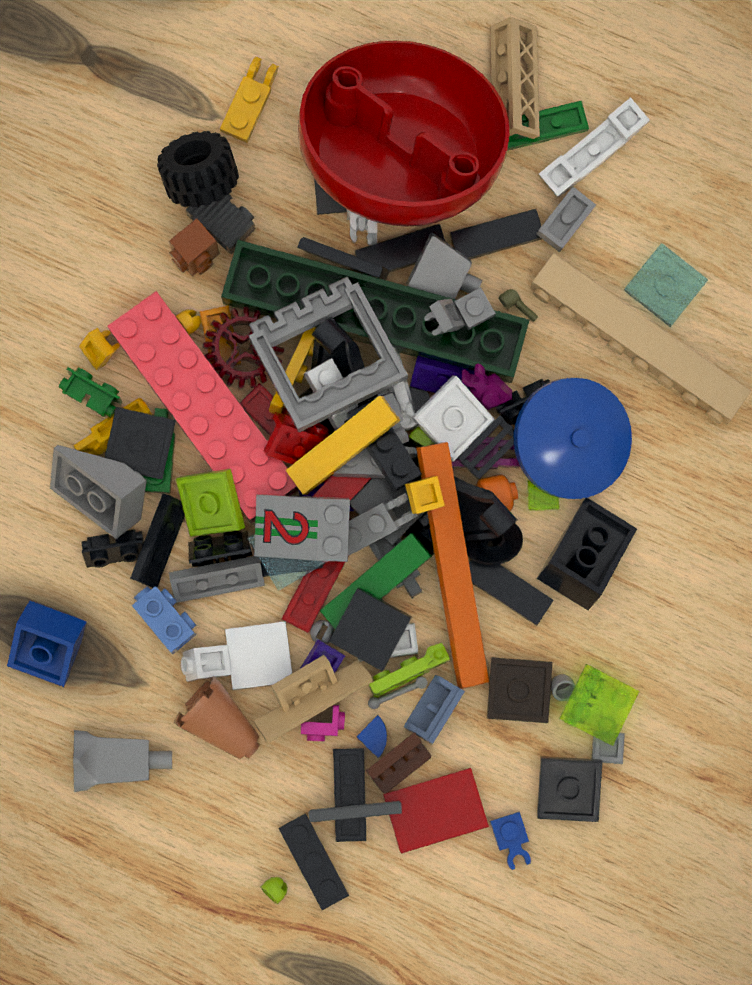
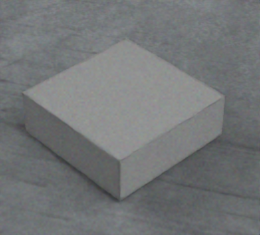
M593 731L591 759H601L603 763L623 764L625 733Z

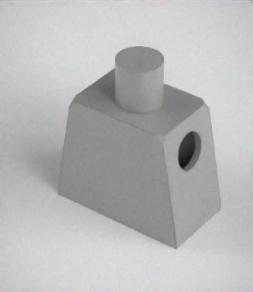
M431 232L406 285L455 299L459 289L469 294L480 288L482 280L468 273L472 265L468 257Z

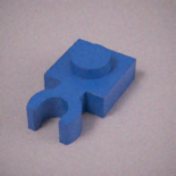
M520 812L491 820L490 823L499 851L507 848L509 850L507 856L509 868L511 870L515 869L513 859L516 855H522L526 865L531 864L529 853L521 847V844L529 842Z

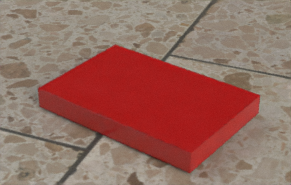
M471 768L383 794L385 802H401L402 814L389 815L401 854L489 827Z

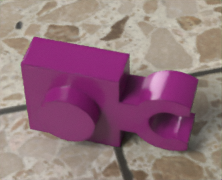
M475 364V374L462 370V382L470 387V392L487 410L512 399V389L495 373L487 376L485 368L481 364Z

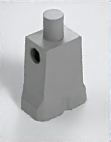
M74 730V792L87 791L98 784L149 780V769H172V751H149V740L103 738L93 736L87 731Z

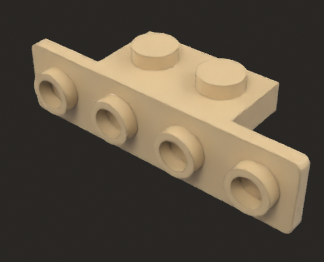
M323 655L273 684L271 687L280 706L256 719L254 723L265 740L272 742L373 681L372 676L359 660L334 673L329 660Z

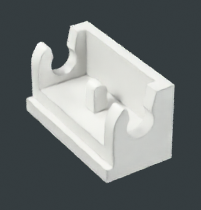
M347 209V220H350V238L352 242L356 243V232L358 230H366L368 233V245L377 244V222L365 219Z

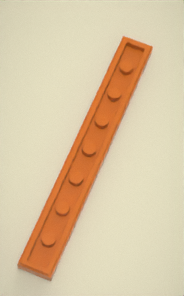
M448 442L417 447L418 462L422 474L421 479L438 476L445 505L429 510L427 514L457 687L463 689L488 683L489 677Z

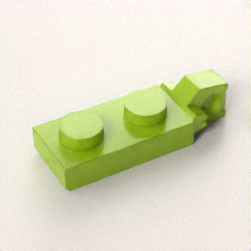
M439 643L428 647L423 658L411 657L400 663L401 668L392 673L389 670H385L373 676L374 682L369 684L373 696L378 698L450 661L444 645Z

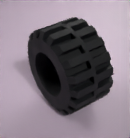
M197 131L189 135L180 136L179 139L171 141L169 146L164 147L161 151L162 154L158 156L157 166L167 196L173 203L180 204L183 207L192 206L194 208L201 205H210L214 201L218 202L223 199V196L232 192L231 189L236 187L237 179H239L238 169L230 144L224 136L221 137L216 132L203 131L198 133Z

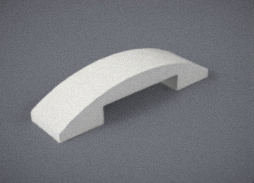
M630 97L607 117V120L563 156H559L542 170L539 176L554 194L559 197L611 157L636 135L650 119Z

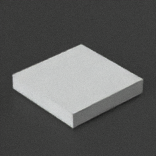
M452 376L411 417L434 444L448 442L451 462H454L495 421L493 416L457 376Z
M286 621L225 629L233 690L273 685L292 674Z

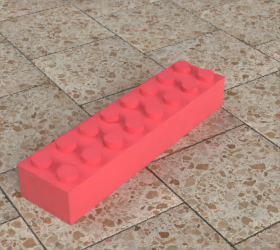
M157 291L107 326L113 337L174 420H176L212 471L231 469L241 511L251 524L256 519V494L291 496L299 490L286 472L287 467L281 460L266 456L263 450L268 441Z

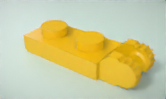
M256 56L248 69L246 77H243L220 127V132L248 143L271 93V85L279 67L271 64L266 72L263 84L259 83L254 79L261 67L262 59Z

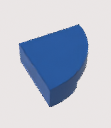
M379 715L357 736L377 758L383 753L387 742L386 727Z

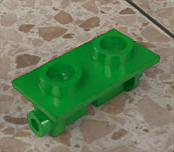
M67 367L66 370L70 378L64 377L60 382L59 388L63 390L62 393L79 403H82L86 394L90 395L91 397L86 407L102 417L107 415L111 418L116 409L113 405L114 402L122 404V400L118 396L119 391L105 382L100 386L92 381L93 376L79 367L76 371Z

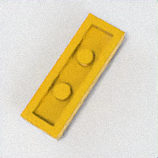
M315 327L303 333L285 371L293 387L296 382L302 383L305 377L304 373L308 370V367L304 364L308 356H313L315 338L312 336V333L315 331ZM276 391L271 401L269 412L281 414L285 406Z

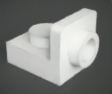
M228 645L200 647L184 651L181 659V670L186 676V681L231 675Z

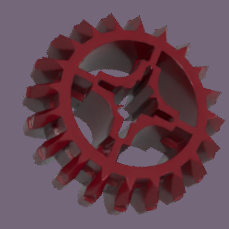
M248 307L243 308L242 316H239L236 308H232V319H229L224 312L221 313L220 319L223 324L216 320H213L211 323L212 328L217 332L207 330L205 336L213 341L203 343L204 349L212 350V352L204 356L208 361L214 359L215 362L211 366L214 370L217 368L221 370L218 373L221 379L225 374L229 376L226 384L229 387L233 384L234 379H238L239 389L244 388L245 380H248L251 388H255V377L263 384L267 382V377L264 373L266 370L251 342L248 350H251V353L249 354L245 351L234 359L239 346H236V343L241 345L245 342L247 343L249 335L253 334V332L251 331L248 335L242 336L228 330V328L236 325L249 326L250 323L258 320L260 316L259 310L254 312L253 317H249ZM221 336L227 340L226 343L232 350V355L226 363L222 359L219 350ZM272 347L275 354L280 355L284 353V348ZM243 360L251 364L255 363L259 367L248 372L233 369L239 361Z

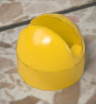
M186 309L175 317L186 332L191 335L200 327L201 317L196 316V311Z

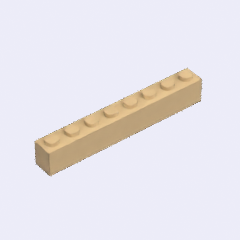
M553 253L533 280L530 288L534 290L533 295L546 304L550 301L559 308L557 311L570 321L576 319L583 324L582 329L592 337L597 338L599 335L608 342L607 346L613 352L619 355L624 353L632 358L631 363L643 372L647 370L657 376L656 381L667 389L673 387L682 393L681 398L689 405L694 407L699 405L707 411L706 416L715 423L721 424L723 422L727 425L751 393V390L556 254Z

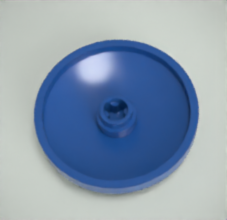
M564 378L543 385L526 400L516 419L514 450L517 461L523 473L537 488L555 497L582 499L601 493L621 475L631 452L632 431L626 410L609 389L592 380Z

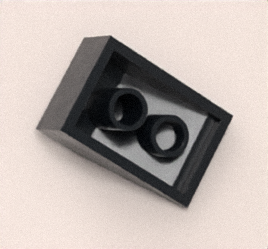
M585 498L548 557L537 579L584 609L589 610L605 590L637 528L589 498Z

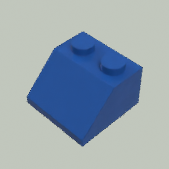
M29 600L16 623L7 666L64 687L80 648L87 621Z

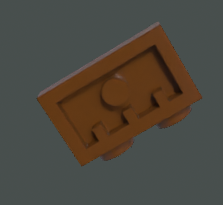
M415 732L366 770L382 793L386 794L431 758V754L421 743L422 741Z

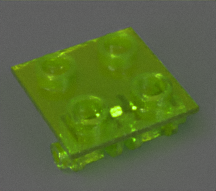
M585 664L559 719L613 746L639 691Z

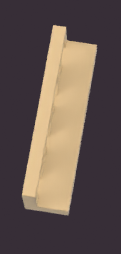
M509 17L490 27L492 85L506 108L510 136L519 134L535 139L540 137L537 26ZM520 31L526 33L527 45H524L521 40ZM520 57H522L527 64V73H525L524 69L520 65ZM522 84L528 92L527 101L521 93ZM523 112L529 120V127L522 125Z

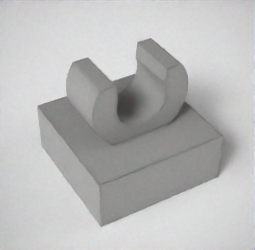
M451 298L438 300L429 306L432 312L424 317L425 321H431L436 318L439 326L432 331L433 335L457 331L466 325Z

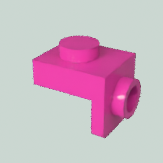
M333 705L332 723L304 722L301 724V734L307 735V741L325 742V736H338V730H344L345 712H339V705Z

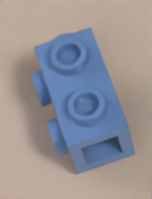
M156 586L152 589L146 587L134 597L137 602L132 605L133 608L172 654L196 636L192 630L196 624L185 611L181 615L176 611L173 605L177 601L166 588L160 591Z

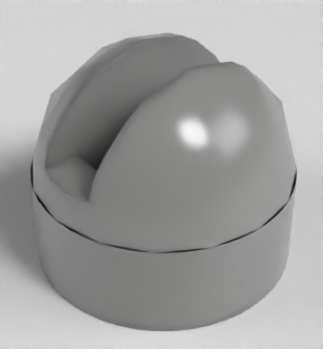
M319 620L310 629L311 638L316 643L318 640L316 637L324 624L328 628L321 641L328 644L334 633V628L328 621Z
M560 674L552 679L551 692L558 701H568L576 694V685L568 675Z

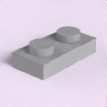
M572 187L536 234L560 252L596 204Z

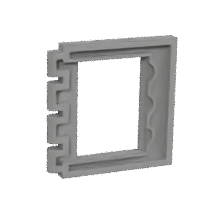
M348 277L328 285L331 296H327L322 288L302 298L301 301L304 306L302 310H300L296 302H293L275 311L274 315L277 319L275 323L267 315L249 324L253 334L249 335V340L298 433L408 379L405 368L358 282L352 285ZM353 308L380 359L299 399L272 347L322 324L329 317L334 318Z

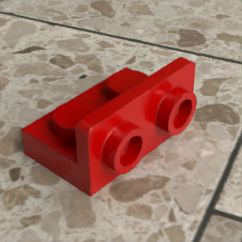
M275 412L272 418L276 426L263 451L266 456L293 465L330 435L329 429L317 423L298 433L288 412L285 415Z

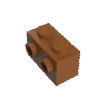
M197 218L169 240L172 249L169 252L172 256L171 260L182 273L187 270L192 277L197 272L201 275L210 269L214 264L212 260L220 254L217 241Z

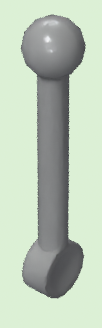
M418 677L410 685L380 698L372 697L368 701V706L371 709H377L381 703L416 688L424 689L428 683L425 677Z

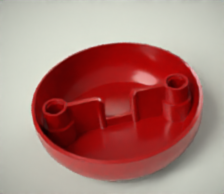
M411 41L372 42L350 48L326 62L309 81L302 97L298 115L300 150L306 166L321 188L332 199L352 213L377 223L408 227L437 223L456 216L479 201L491 189L502 169L510 136L509 120L502 99L494 86L481 72L450 52L431 45Z

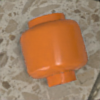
M502 474L481 478L476 482L477 487L492 491L509 511L513 509L514 500L518 499L515 482L509 483L507 477Z

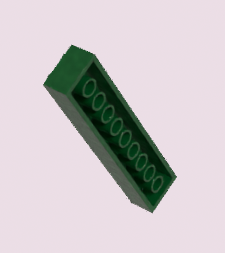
M237 241L221 296L223 304L239 309L248 307L250 312L259 310L261 315H269L276 319L274 312L293 302L298 304L300 310L304 309L301 299L322 288L327 296H331L328 285L348 277L352 285L358 282L391 345L399 353L413 357L422 356L474 371L475 364L479 363L485 368L487 376L495 373L502 381L512 383L529 319L494 310L496 313L494 317L469 330L465 325L457 331L433 335L432 331L437 329L439 324L436 318L431 321H425L424 317L432 312L429 306L438 300L450 299L449 297L245 241ZM353 308L333 318L353 340L372 345Z

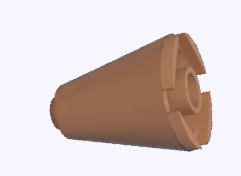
M214 676L211 679V683L207 680L186 702L185 705L188 711L185 715L179 712L174 720V723L179 728L238 759L244 756L250 758L260 746L257 743L259 739L258 733L221 682Z

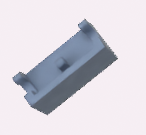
M435 675L405 723L404 728L412 733L415 732L417 736L433 744L465 691L444 678Z

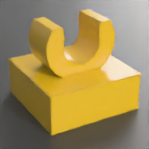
M96 328L89 332L79 345V348L96 370L105 366L120 347L119 343L111 346L106 340L111 334L109 330L100 332Z
M438 476L405 484L412 514H419L445 506Z

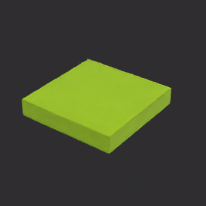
M231 469L185 475L176 478L190 537L238 531L245 528Z

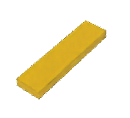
M380 395L286 469V472L301 493L307 495L397 424L400 419L386 399Z

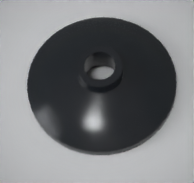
M514 524L499 538L465 541L467 555L473 561L484 565H498L508 562L522 548V532Z

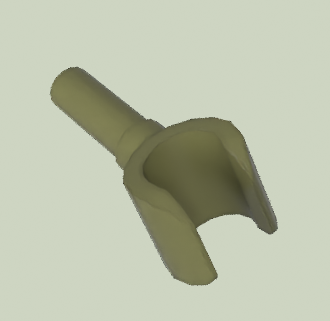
M509 289L499 296L500 302L507 310L516 305L533 322L537 319L538 316L521 301L517 291Z

